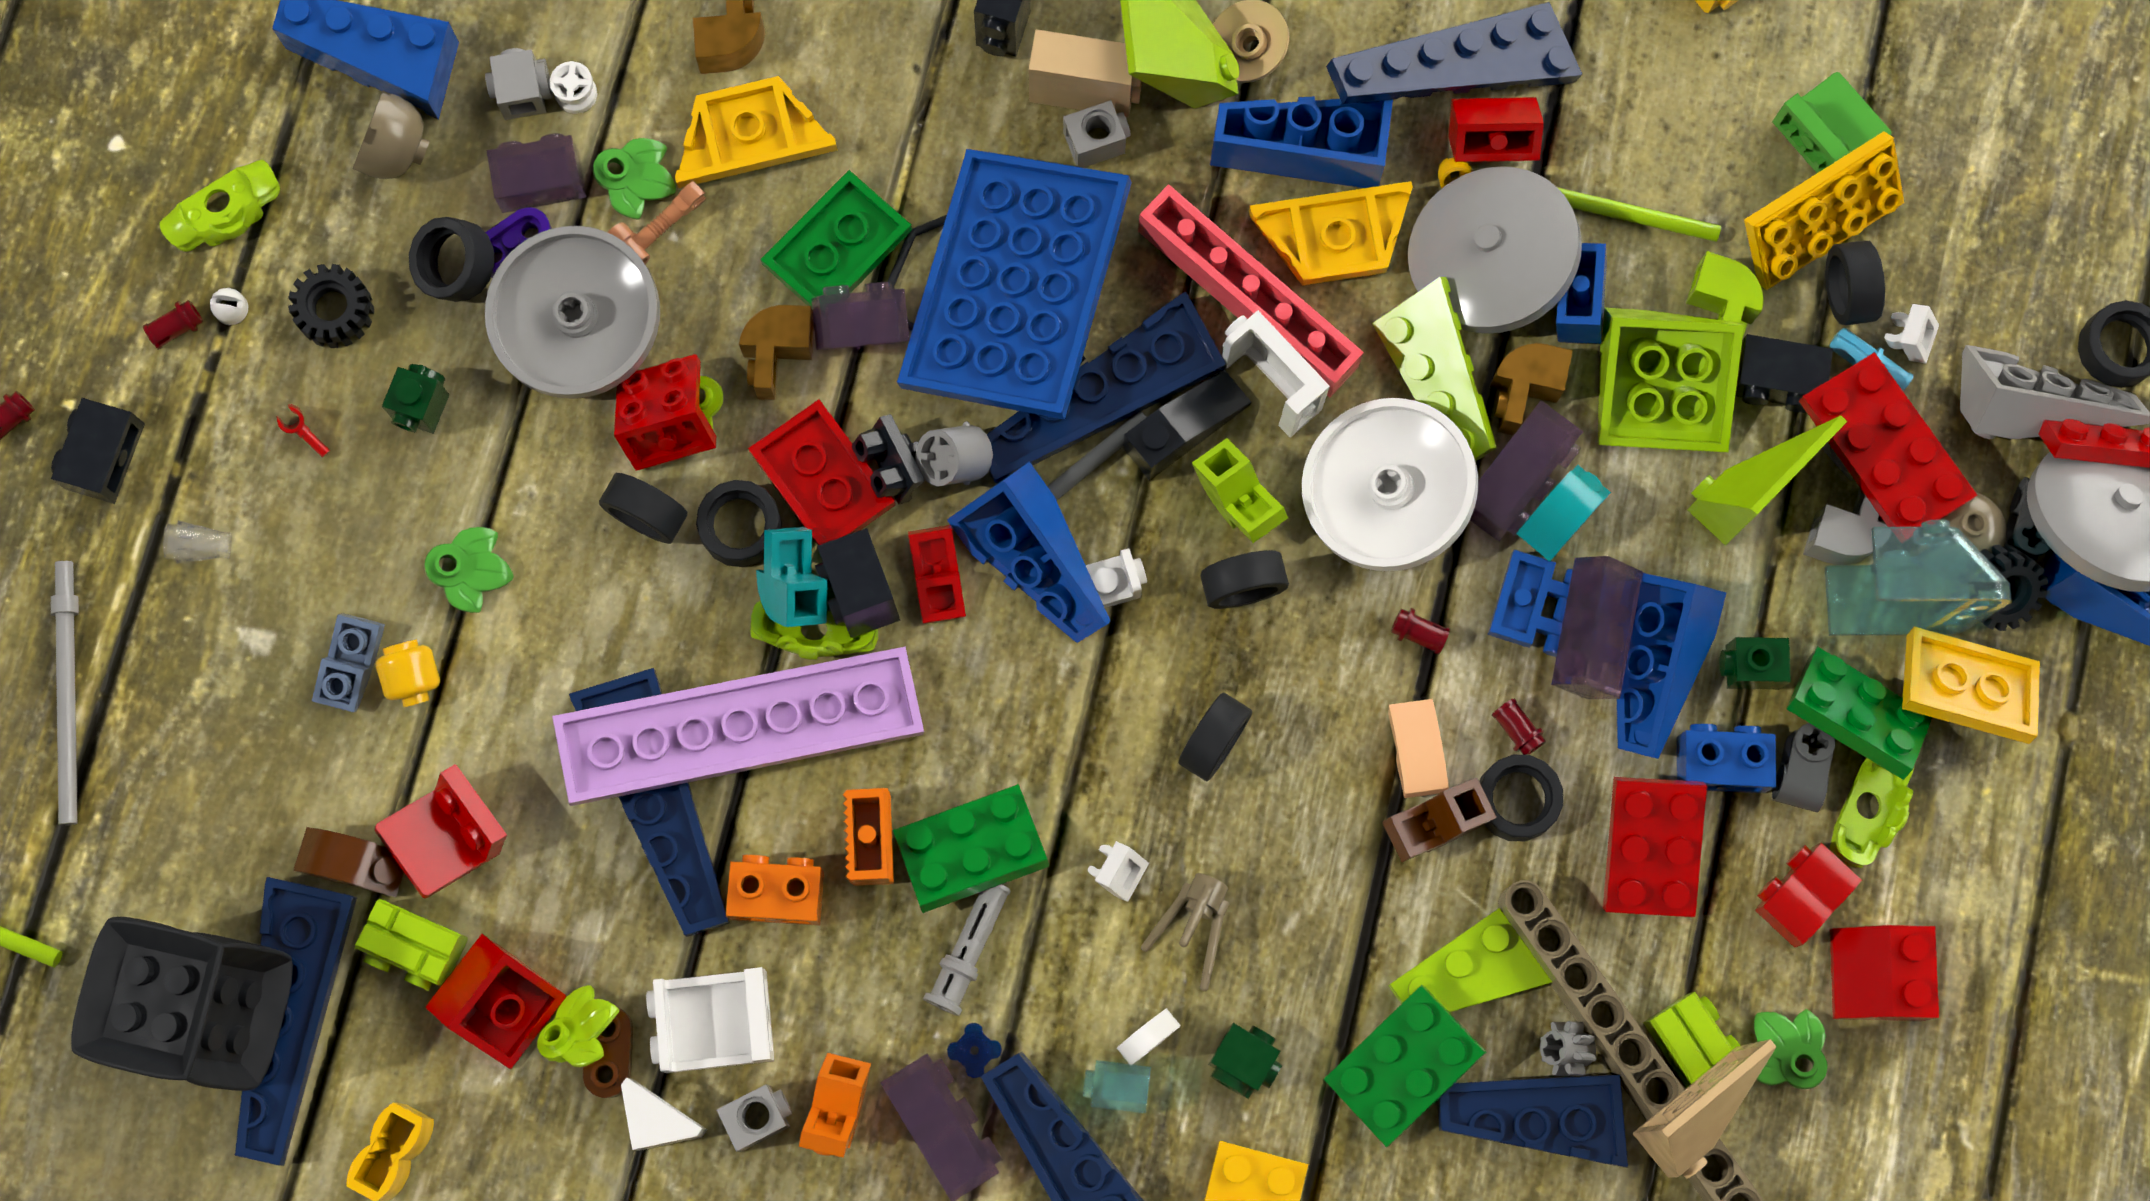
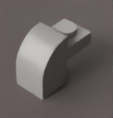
M1860 488L1852 513L1826 504L1815 514L1803 555L1834 565L1855 564L1866 559L1889 539L1892 532L1886 524L1881 523L1883 519Z

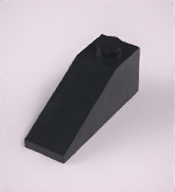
M1223 370L1160 407L1125 433L1123 449L1150 481L1250 406L1251 401L1226 370Z

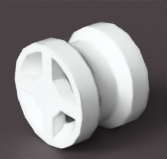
M570 61L564 62L554 69L550 77V88L560 108L573 114L589 110L596 102L597 87L588 68L581 63ZM579 87L583 89L574 95V91H576Z

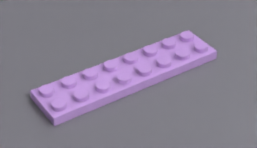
M906 647L552 716L570 806L920 736L924 733Z

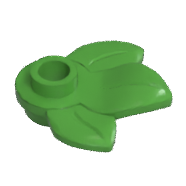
M648 138L633 139L622 149H606L596 157L593 164L594 178L601 187L608 190L612 207L621 215L639 220L643 213L644 200H661L675 194L676 185L671 174L659 164L667 150L663 143ZM617 163L622 167L623 172L612 174L608 170L607 165Z
M475 527L462 530L451 544L437 545L426 556L424 568L427 577L435 585L444 588L448 602L458 610L479 613L483 603L482 592L500 589L513 580L514 575L509 565L497 554L491 552L496 544L498 533L490 528ZM443 558H450L455 562L456 568L453 571L446 572L440 568L439 561Z
M1808 1009L1800 1012L1793 1022L1775 1012H1759L1755 1015L1754 1031L1757 1042L1771 1039L1776 1045L1775 1051L1756 1080L1768 1086L1788 1082L1798 1089H1811L1818 1086L1824 1080L1827 1073V1060L1821 1051L1826 1034L1823 1024L1818 1017ZM1800 1058H1806L1812 1062L1813 1068L1809 1072H1801L1796 1068L1795 1062Z

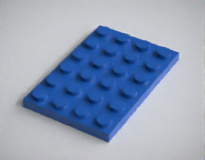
M966 149L897 380L900 388L1065 420L1132 184L1129 175Z

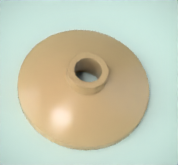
M1243 0L1226 8L1213 23L1238 62L1240 73L1237 82H1254L1268 76L1280 65L1286 55L1289 45L1287 22L1277 8L1265 1ZM1258 40V46L1253 51L1248 52L1249 43Z

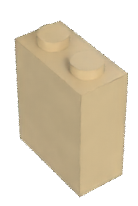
M1035 29L1028 69L1029 102L1084 110L1111 100L1116 113L1123 112L1125 117L1129 118L1131 103L1139 104L1143 82L1128 73L1125 43Z

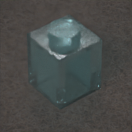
M1096 1060L1095 1071H1085L1083 1097L1091 1098L1090 1108L1145 1114L1151 1067L1131 1066L1130 1064Z

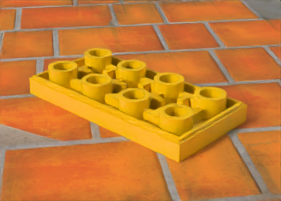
M1883 131L1744 219L1755 274L1761 287L1768 290L1782 280L1790 278L1795 272L1812 261L1825 256L1834 244H1841L1850 237L1858 235L1864 228L1886 214L1894 212L1899 206L1904 204L1894 137Z

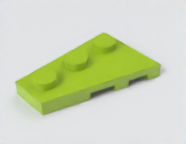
M1498 908L1388 986L1402 1004L1415 990L1424 985L1449 1012H1453L1552 983V981L1504 913Z

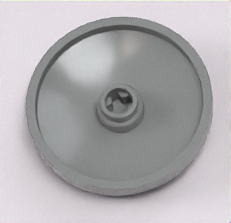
M1490 167L1465 174L1444 186L1423 208L1414 224L1409 240V271L1418 292L1439 277H1447L1451 292L1448 294L1453 311L1458 313L1462 330L1489 334L1511 331L1542 317L1567 292L1580 263L1582 251L1581 232L1570 203L1564 194L1549 180L1521 168Z
M564 226L549 229L519 244L509 253L496 270L485 301L486 331L490 344L500 362L515 378L529 388L558 398L575 399L590 397L606 392L621 384L641 366L648 356L656 339L660 322L658 290L649 269L639 255L616 236L585 226Z
M2049 452L2032 473L2027 488L2028 509L2041 537L2064 562L2084 576L2120 590L2149 592L2150 468L2054 458L2051 452Z

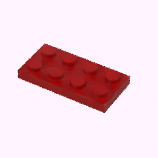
M1875 352L1805 394L1799 400L1816 426L1840 415L1847 421L1828 443L1900 545L1978 496Z

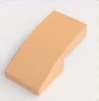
M1433 699L1389 705L1388 715L1397 750L1396 763L1404 798L1439 794L1449 789L1443 746Z

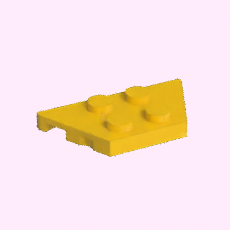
M779 76L696 95L691 112L692 121L686 132L683 143L684 152L680 168L676 170L675 179L679 189L692 181L700 184L838 151L835 138L822 128L814 119L813 113L803 102L798 101L786 83Z
M1412 181L1250 205L1249 216L1302 286L1386 273L1389 267L1413 186Z

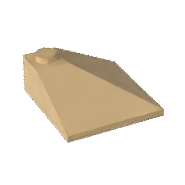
M1771 1039L1734 1048L1632 1133L1668 1178L1683 1175L1688 1179L1708 1163L1704 1155L1714 1148L1775 1051L1776 1045Z

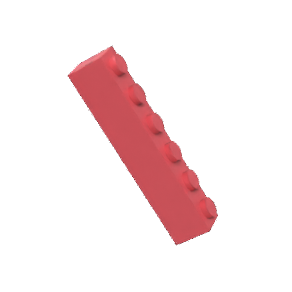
M1169 184L1140 213L1138 232L1237 318L1244 315L1248 319L1259 310L1330 386L1327 393L1328 397H1331L1359 367L1364 353L1360 348Z

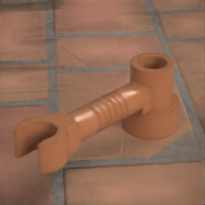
M692 181L672 200V203L659 216H656V219H653L650 224H647V227H644L637 234L624 222L618 223L607 233L624 241L646 264L650 259V255L645 249L656 241L663 232L665 233L672 224H675L681 217L686 216L701 205L706 199L703 196L705 192Z

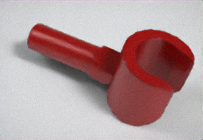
M288 404L289 409L298 415V421L293 425H286L276 416L280 429L285 433H296L322 458L326 456L330 450L304 424V417L300 408L296 405Z

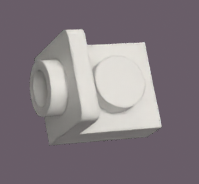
M1129 548L1121 550L1120 556L1086 565L1104 608L1141 598V584L1147 583V578L1141 559H1133Z

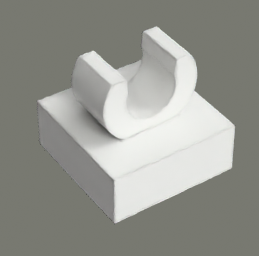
M1912 304L1909 315L1903 312H1896L1891 316L1895 326L1904 327L1903 332L1897 335L1886 333L1884 339L1891 348L1903 349L1909 361L1927 363L1939 324L1929 306Z
M1117 841L1113 848L1109 845H1101L1099 851L1106 855L1107 859L1101 869L1089 866L1088 872L1107 891L1128 902L1149 862L1130 847Z

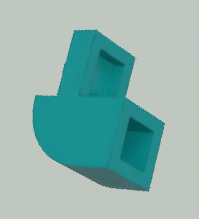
M1577 465L1552 490L1516 534L1550 562L1611 492L1602 485L1601 481L1594 474L1586 472Z
M806 527L764 530V570H756L759 597L766 614L771 620L785 627L826 624L827 580L811 573L812 530Z

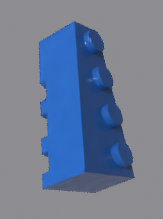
M280 0L272 29L285 49L332 71L337 70L362 85L372 86L380 91L397 95L413 106L424 110L425 114L439 120L459 41L449 22L339 0Z
M1315 96L1298 97L1297 102L1277 103L1275 99L1219 103L1210 165L1359 188L1379 186L1386 161L1393 100L1342 104L1340 99L1315 100Z

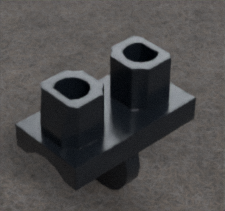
M891 414L879 417L872 429L859 434L852 444V449L858 461H877L880 469H876L870 477L871 487L877 498L894 496L899 505L910 502L912 492L922 485L925 480L916 462L918 442L912 443L908 434L901 435Z

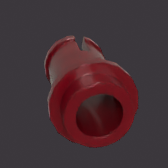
M190 300L183 304L180 301L175 302L176 308L151 323L143 325L147 337L158 350L189 330L192 332L198 331L197 326L203 323V319Z
M15 391L11 396L6 393L3 396L5 401L0 404V440L23 420L29 422L31 420L30 414L35 411L30 402L18 391Z
M1401 608L1394 621L1391 633L1398 635L1397 640L1399 641L1405 638L1435 651L1434 653L1440 654L1450 633V628L1442 627L1415 615V609L1410 608L1409 611Z
M1515 698L1507 701L1492 713V717L1498 721L1516 745L1513 748L1515 752L1520 751L1523 755H1530L1546 742L1542 736L1544 730L1542 728L1537 729L1517 704Z

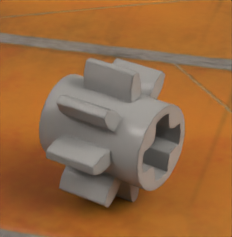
M1552 1022V1031L1547 1032L1540 1039L1542 1062L1554 1065L1552 1069V1075L1554 1076L1586 1075L1585 1066L1596 1061L1595 1036L1583 1032V1022Z

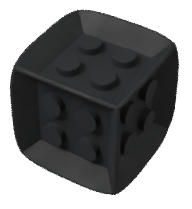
M131 917L109 918L102 927L94 944L83 980L72 1026V1052L88 1061L144 1076L167 1080H185L198 1086L214 1089L253 1090L260 1085L266 1075L278 1041L291 988L292 958L280 950L223 936L189 932L165 924Z

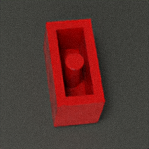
M1536 97L1451 99L1448 137L1454 162L1540 160L1544 121Z

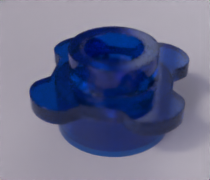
M970 1023L964 1029L965 1034L957 1042L949 1044L947 1054L951 1060L959 1061L966 1068V1073L969 1077L979 1078L984 1074V1067L991 1059H997L1001 1055L1002 1048L998 1041L990 1040L983 1033V1028L980 1024ZM973 1046H977L979 1049L976 1055L970 1053V1049Z

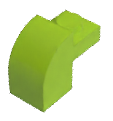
M1707 251L1697 265L1686 304L1717 313V320L1743 323L1744 337L1747 323L1752 324L1762 312L1763 292L1754 273L1744 264Z
M1228 438L1192 462L1200 483L1214 506L1233 529L1238 527L1252 543H1255L1288 519L1284 507L1259 483L1251 461Z

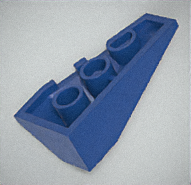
M2054 551L2045 562V572L2043 573L2047 577L2048 584L2042 586L2047 590L2046 599L2051 604L2059 607L2073 618L2150 646V591L2134 592L2106 586L2076 571Z

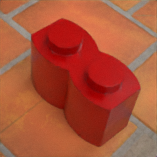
M1822 842L1811 849L1803 845L1787 861L1786 864L1791 870L1784 879L1780 881L1775 876L1757 894L1762 902L1755 911L1794 948L1806 943L1862 881Z

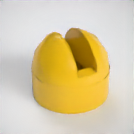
M1454 157L1444 159L1438 169V179L1441 188L1453 180L1472 172L1470 164L1468 162H1454ZM1458 171L1459 176L1451 178L1450 173Z

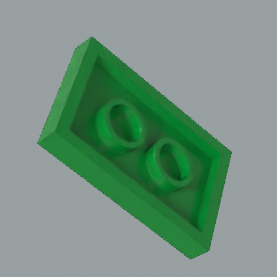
M848 170L760 260L769 272L807 306H811L812 310L825 320L912 231V225L854 173Z
M1818 646L1809 656L1786 708L1903 780L1914 768L1933 718L1902 709L1903 697L1884 687L1879 681L1869 678L1846 664L1841 658L1831 655Z
M1019 784L893 830L922 913L1050 867Z
M1421 985L1331 1071L1324 1080L1387 1148L1487 1052L1424 985Z

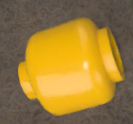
M417 639L382 648L384 655L380 656L375 664L384 696L389 700L401 699L403 707L430 700L428 691L437 688L440 683L432 650L428 646L418 645Z

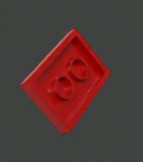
M820 399L748 448L752 457L801 524L812 530V539L817 545L860 531L896 506L892 496L877 498L871 487L870 477L873 474L872 469L866 462L858 461L852 449V442Z
M1614 777L1603 909L1605 912L1696 917L1707 785L1704 782Z

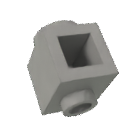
M520 48L507 49L501 55L491 56L492 72L485 73L487 90L490 99L496 98L497 105L504 119L509 120L547 113L545 99L553 98V92L550 88V75L546 59L536 60L532 49L525 51Z

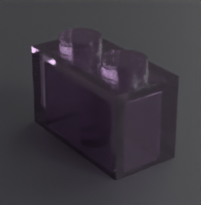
M553 133L541 137L540 141L524 144L518 141H509L500 144L497 149L486 150L494 199L502 213L517 211L526 207L533 208L586 198L579 151L572 135L565 136Z
M891 282L865 284L866 292L849 293L848 285L824 287L823 295L811 298L816 350L895 344L910 341L905 289L892 290Z

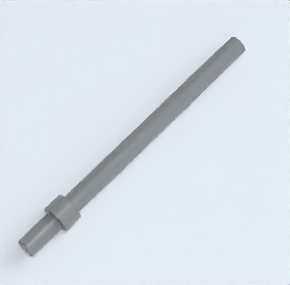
M57 561L55 562V595L51 596V615L56 616L58 824L76 825L77 765L74 616L79 615V597L74 595L73 562Z

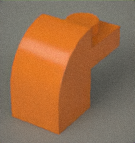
M831 1053L826 1054L817 1077L812 1107L801 1132L799 1147L813 1150L820 1155H834L844 1158L847 1148L851 1146L857 1127L871 1063Z

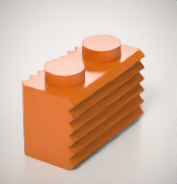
M888 788L846 790L843 794L846 800L843 803L846 810L843 813L846 817L844 823L847 827L844 830L847 835L844 839L847 843L845 850L848 854L845 857L848 862L845 867L849 872L846 875L847 879L853 886L894 884L891 795Z

